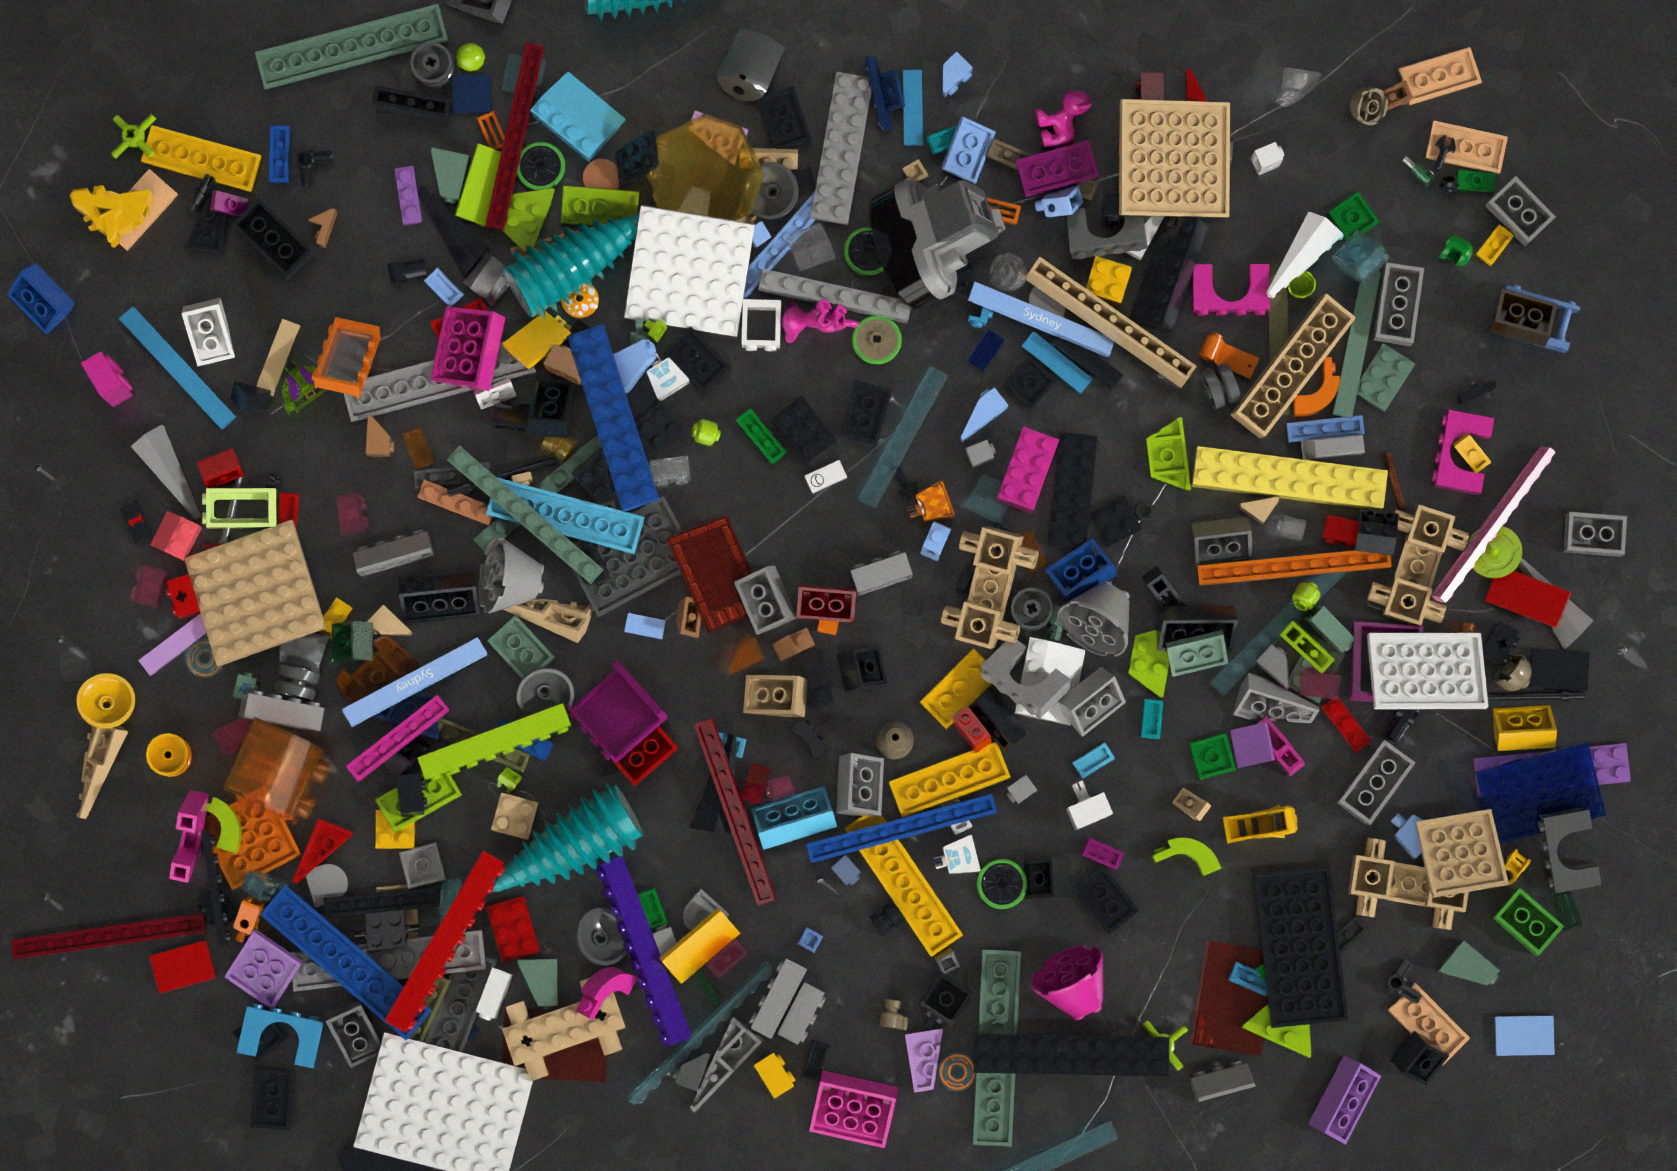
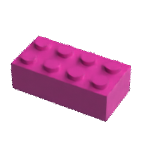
M100 351L81 363L99 395L112 407L133 396L131 393L133 388L130 382L122 376L123 371L121 367L108 354L104 355Z
M1023 427L996 502L1032 514L1059 439Z

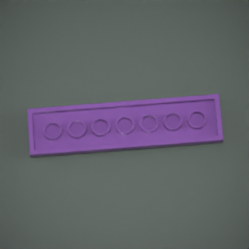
M1626 743L1472 759L1477 797L1631 781Z

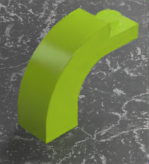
M213 797L211 804H209L210 800L208 799L206 811L214 814L221 825V835L216 847L238 854L242 840V828L237 814L224 801Z
M1190 838L1168 840L1166 843L1169 849L1166 850L1164 846L1155 850V855L1151 856L1154 863L1176 854L1189 856L1197 864L1202 876L1221 869L1215 854L1203 843Z

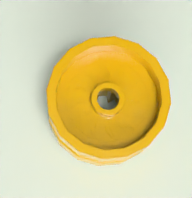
M170 733L160 734L155 737L148 745L146 751L147 763L150 768L156 773L167 777L179 776L186 772L191 765L193 757L192 749L188 742L180 736ZM167 752L172 753V756L169 759H167Z

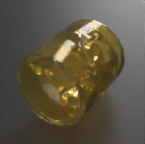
M546 436L541 449L548 453L555 452V457L565 462L577 441L569 436L567 438Z

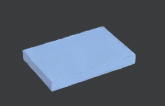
M960 117L941 170L973 185L976 184L996 132L965 117Z
M1553 1016L1494 1017L1495 1056L1555 1055Z

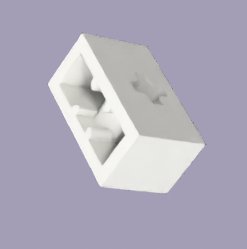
M1276 142L1255 150L1251 160L1257 174L1261 175L1279 167L1283 160L1284 152L1281 146H1277Z

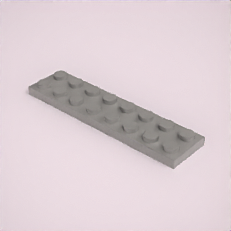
M836 72L810 219L848 225L872 92L869 86L870 77Z

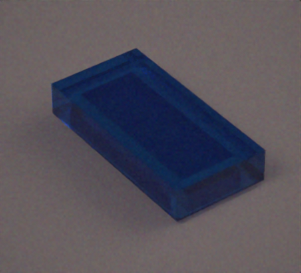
M989 329L968 359V362L983 372L1005 340Z

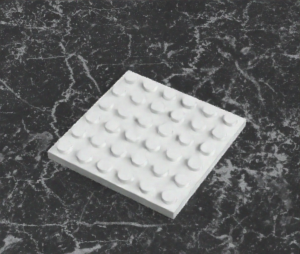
M641 205L624 318L634 320L636 318H643V321L650 320L653 323L660 319L670 326L689 328L691 326L694 330L737 337L755 224Z

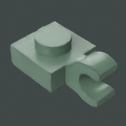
M636 318V332H630L631 345L641 340H650L649 332H644L643 318Z
M1055 605L1049 621L1052 626L1046 630L1045 637L1059 641L1062 629H1066L1063 625L1060 627L1057 619L1061 606Z

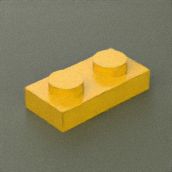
M1499 224L1477 252L1476 256L1491 267L1514 235Z
M1468 432L1453 443V446L1475 473H1478L1491 463L1490 459Z
M336 597L323 617L326 628L318 632L330 636V640H332L353 608Z

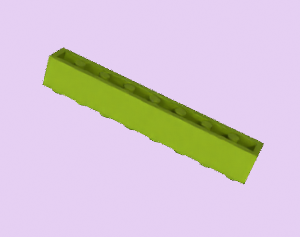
M562 703L418 757V761L425 780L434 782L442 779L441 775L449 773V775L460 772L459 768L467 766V769L477 766L480 760L485 759L486 762L496 758V754L502 752L504 755L515 751L514 748L520 745L522 748L528 747L536 739L540 741L549 739L552 733L557 732L559 735L568 732V727L572 725Z

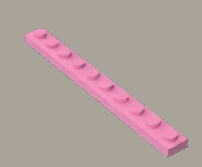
M1550 447L1538 448L1432 593V598L1436 601L1446 602L1453 596L1454 590L1464 581L1467 572L1474 567L1478 557L1485 552L1486 546L1496 537L1497 531L1507 522L1511 512L1518 507L1521 498L1529 492L1532 483L1539 478L1540 472L1550 463L1551 457L1555 453Z

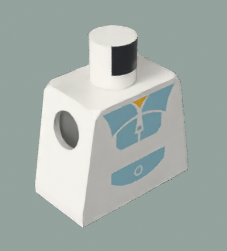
M656 353L657 358L651 364L652 368L646 372L657 399L662 401L688 385L690 381L670 358L661 361Z
M972 835L942 847L944 855L933 858L935 868L947 866L949 874L981 871Z

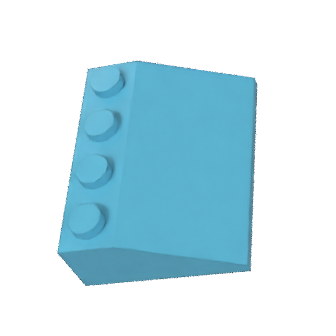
M567 72L530 110L533 117L589 163L626 121L622 115L570 72Z

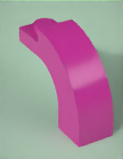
M607 967L598 971L583 986L581 992L584 993V996L576 1012L594 1020L606 997L615 991H621L629 995L637 977L617 967Z

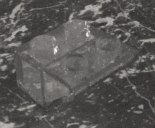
M821 223L785 236L798 272L836 258Z
M688 456L650 460L651 474L657 488L668 487V483L686 485L688 484L687 481H691Z

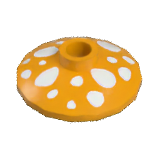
M586 284L580 287L581 296H583V300L580 302L576 300L578 295L574 292L568 295L570 305L561 300L565 312L575 318H585L593 314L599 302L598 292L594 286L593 289Z

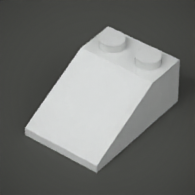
M221 298L183 306L182 316L197 366L234 358L235 354Z

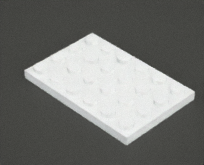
M1369 633L1367 635L1374 709L1488 708L1481 633Z

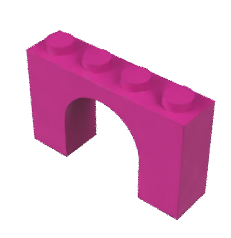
M1195 264L1191 275L1192 313H1197L1198 316H1206L1208 313H1216L1217 316L1235 313L1237 316L1246 315V312H1254V315L1261 316L1265 315V312H1269L1270 297H1267V291L1270 287L1269 264L1249 265L1248 293L1244 298L1235 302L1225 301L1215 293L1212 284V264Z
M1448 410L1446 415L1443 414L1441 425L1444 426V429L1438 438V444H1441L1440 451H1437L1435 455L1437 468L1433 470L1431 481L1434 482L1433 487L1474 495L1481 494L1485 474L1458 468L1451 459L1450 447L1456 438L1464 436L1467 432L1472 437L1491 438L1494 418Z
M189 790L178 811L176 829L183 830L178 850L171 862L169 879L188 883L200 861L202 847L201 832L204 831L209 794Z

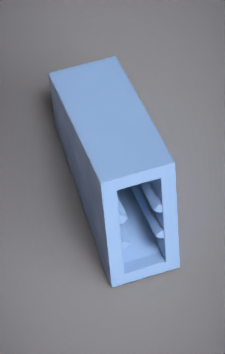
M641 340L613 354L626 394L632 390L657 358L656 348L650 340Z

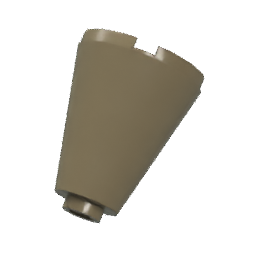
M890 721L878 729L875 743L878 751L884 757L900 759L911 751L914 738L912 731L907 725L899 721ZM892 735H897L899 739L893 741L891 737Z

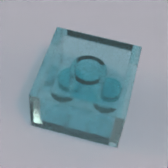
M1357 230L1331 258L1340 271L1365 285L1390 259V256L1382 244Z

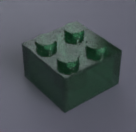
M349 621L332 624V662L358 663L373 661V622Z

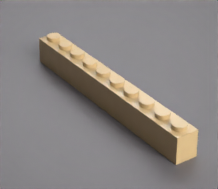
M1038 258L1025 277V280L1180 388L1197 367L1043 258Z

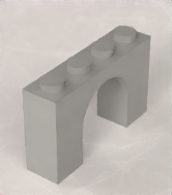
M1018 640L1015 644L1006 641L981 665V676L986 682H991L1001 693L1010 696L1016 704L1026 708L1028 713L1040 719L1070 690L1071 679L1055 668L1037 685L1024 686L1018 684L1012 679L1010 672L1026 657V646Z

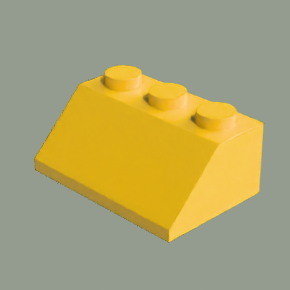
M1550 705L1493 708L1494 738L1498 751L1555 748L1557 728Z

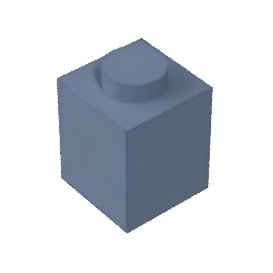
M846 855L831 867L846 886L849 883L853 885L860 879L858 875L861 872Z

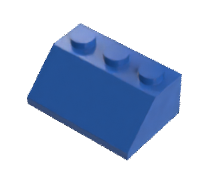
M37 263L22 270L7 293L12 301L45 334L54 329L69 314L75 304Z
M1093 538L1045 569L1066 602L1102 584L1103 581H1109L1117 576L1113 563Z

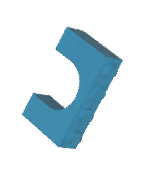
M251 1003V1006L246 1007L237 1053L256 1056L262 1031L274 1022H285L296 1030L299 1038L294 1065L314 1068L324 1023L320 1021V1017L309 1015L308 1018L301 1017V1013L293 1011L285 1014L282 1013V1009L271 1007L270 1010L262 1009L263 1005Z

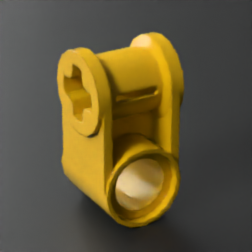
M1516 848L1510 853L1504 863L1505 870L1511 875V879L1508 881L1509 884L1514 883L1531 862L1529 858L1526 859L1519 854Z

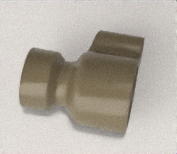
M885 999L884 1006L886 1010L881 1013L879 1026L907 1030L909 1019L897 1013L901 1001Z

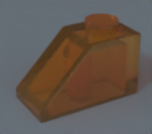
M751 636L740 640L741 644L737 646L728 669L729 675L765 660L756 638L751 639Z

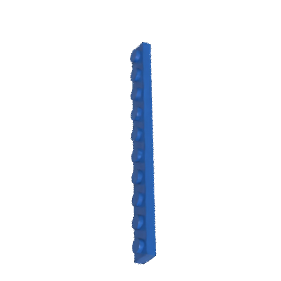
M990 794L808 843L806 848L810 862L814 863L995 814L997 809L993 795Z

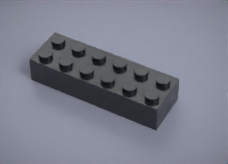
M1188 216L1164 217L1129 318L1139 326L1172 333L1208 226L1200 219Z
M658 399L634 419L648 462L685 431L684 427L663 402ZM602 447L571 473L598 505L615 491Z

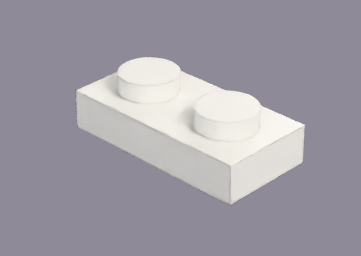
M510 378L491 384L490 392L474 391L481 410L498 404L500 401H506L517 396Z

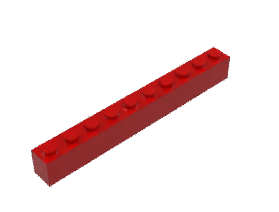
M485 851L482 852L385 1019L387 1023L403 1032H407L408 1029L412 1031L417 1022L415 1017L418 1012L421 1014L427 1005L425 1003L428 996L431 997L437 988L435 986L437 979L441 980L446 973L444 967L447 962L451 963L456 955L455 948L457 945L461 946L464 942L466 929H471L475 923L476 918L474 916L477 910L481 912L486 903L484 898L487 894L491 895L496 886L494 884L497 877L500 878L506 868L503 867L505 864L503 861Z

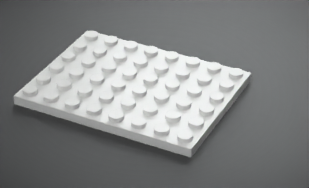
M384 1032L353 1147L445 1171H509L533 1081H530L527 1070L412 1039H407L406 1041L403 1037Z

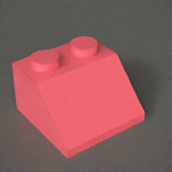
M167 511L150 545L185 562L184 559L188 557L202 527Z

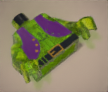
M294 361L285 365L284 368L289 373V376L284 379L285 384L282 387L285 410L289 417L292 410H296L298 413L302 407L327 391V389L318 387L315 389L312 373L317 367L304 365L298 368ZM327 373L326 377L334 378Z

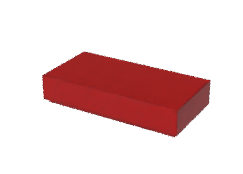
M280 493L277 525L292 520L297 531L299 494Z

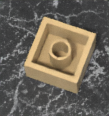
M501 793L491 830L530 841L540 803Z

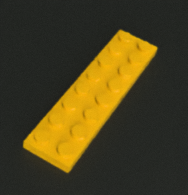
M882 815L862 816L844 829L849 833L886 823V820ZM899 840L859 850L931 957L963 936Z

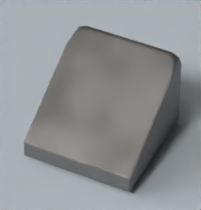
M947 946L933 955L943 974L960 967L951 946Z

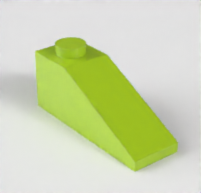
M1292 621L1280 634L1321 674L1335 660L1298 622Z

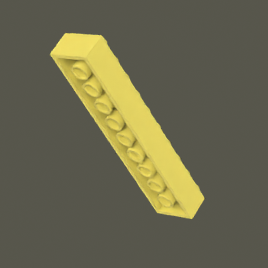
M1197 446L1195 449L1191 487L1381 511L1384 508L1388 471Z

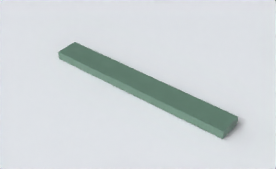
M1362 268L1353 311V315L1356 318L1350 325L1333 415L1352 418L1381 276L1380 271Z

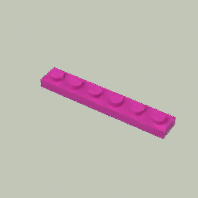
M436 695L346 766L347 770L357 782L361 781L448 713L449 708Z

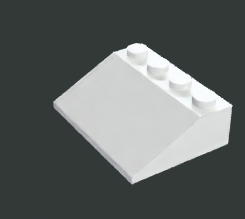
M1030 637L1020 685H1037L1056 668L1071 679L1070 690H1072L1079 684L1085 650ZM1058 702L1040 718L1041 720L1071 725L1064 716ZM1016 704L1014 714L1039 719L1037 716L1028 713L1022 705Z

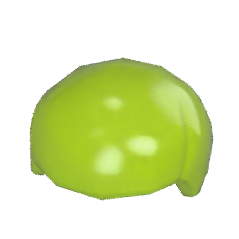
M474 43L461 45L455 54L456 64L468 72L478 70L485 60L483 49Z
M1304 271L1298 278L1295 277L1289 282L1287 289L1295 298L1305 299L1310 297L1315 291L1316 279L1310 272Z

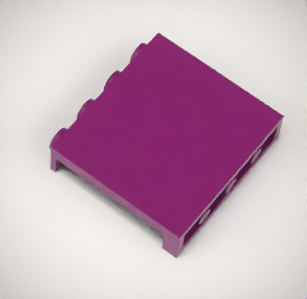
M618 660L612 664L615 670L572 708L568 704L565 705L569 709L567 714L574 722L578 720L581 723L578 727L584 734L590 733L592 736L590 738L591 742L596 747L600 745L603 748L601 753L607 760L612 758L615 763L668 718L664 711Z

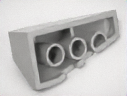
M1248 673L1240 685L1233 715L1256 721L1258 718H1265L1267 716L1271 721L1286 719L1288 722L1312 723L1319 712V707L1266 678Z

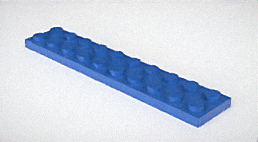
M604 324L567 336L622 511L625 512L660 500Z
M287 885L281 889L260 914L406 1041L432 1012L427 1005L421 1014L418 1012L415 1017L417 1022L412 1031L408 1029L407 1032H403L387 1023L385 1019L404 986Z

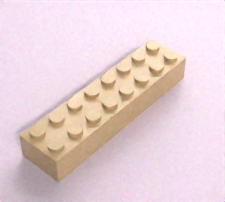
M1328 294L1320 296L1230 415L1259 439L1265 437L1356 317Z

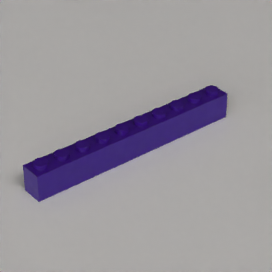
M623 856L610 860V863L603 862L597 865L596 875L602 882L604 887L603 893L611 905V914L616 918L618 932L622 935L624 948L631 957V966L637 973L639 987L644 991L645 1002L652 1012V1021L659 1030L661 1043L666 1048L691 1038L692 1035L665 965L659 959L661 957Z

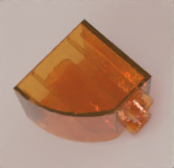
M255 717L223 789L235 801L296 825L299 817L306 820L309 818L316 802V798L309 796L314 782L320 784L325 782L331 768V763L324 760L326 753L322 748Z

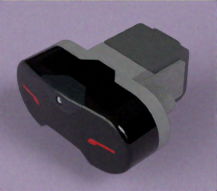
M906 178L873 196L869 204L873 240L880 263L897 295L907 306L915 311H921L952 295L957 284L956 270L967 265L965 255L996 239L999 233L1005 230L1000 210L990 209L985 191L965 180L958 181L946 188L936 184L927 189L916 180Z

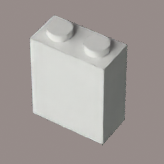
M497 968L491 969L476 1012L480 1013V1018L491 1021L492 1018L498 1017L513 974Z

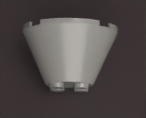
M493 537L484 551L487 557L485 564L480 565L478 577L479 605L484 607L483 612L493 613L532 601L538 593H542L544 583L541 582L544 565L535 561L504 538Z
M1103 581L1102 584L1063 604L1057 614L1060 627L1063 625L1067 630L1066 635L1083 649L1101 656H1106L1107 654H1114V657L1121 655L1128 645L1130 596L1126 591L1112 586L1110 582Z

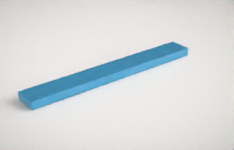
M134 306L119 318L222 430L236 418Z

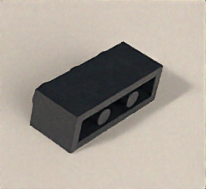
M992 689L969 706L970 710L1003 752L1007 751L1027 734L1023 726L1018 723L1011 711L1006 708Z

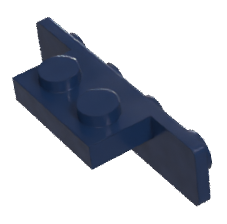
M866 56L865 68L870 77L869 86L874 95L873 104L878 113V125L882 130H893L889 112L905 107L898 72L893 69L880 74L877 58Z

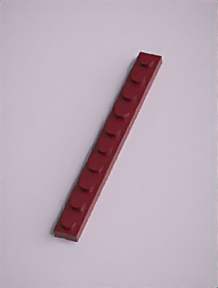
M525 44L485 224L486 227L505 230L545 49L541 45Z
M714 718L696 722L694 727L757 906L774 901L777 897Z
M201 913L11 940L13 959H21L207 933L205 914Z

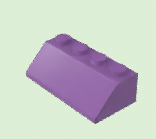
M1344 1055L1308 1124L1346 1145L1381 1075Z

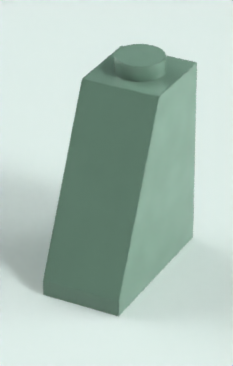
M432 147L431 153L440 196L444 199L445 203L455 204V202H459L470 164L469 155Z
M1315 605L1313 609L1309 610L1301 618L1337 652H1347L1353 646L1352 642L1355 638L1324 606Z
M1464 940L1458 943L1437 969L1439 973L1482 985H1488L1489 983L1492 985L1498 979L1499 975L1497 973L1500 971Z
M558 959L518 960V965L537 1005L543 1006V1010H554V1006H559Z

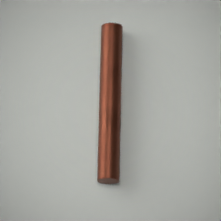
M1391 452L1383 454L1399 509L1406 508Z

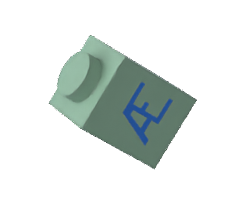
M244 672L243 675L238 674L233 693L234 698L242 700L243 694L252 690L257 691L259 680L255 678V674Z

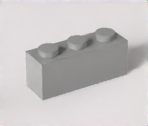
M804 982L777 1034L797 1045L799 1042L803 1043L808 1035V1032L805 1031L808 1024L812 1026L817 1017L814 1014L817 1007L822 1008L826 1000L823 997L824 992Z

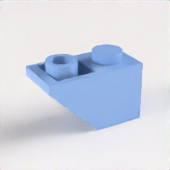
M958 52L943 64L942 95L944 97L948 94L950 96L958 90L957 86L962 81L965 83L972 76L973 67Z

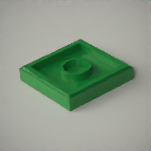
M1358 191L1326 213L1333 224L1343 233V238L1348 244L1380 222Z
M1226 733L1188 743L1199 780L1236 770Z

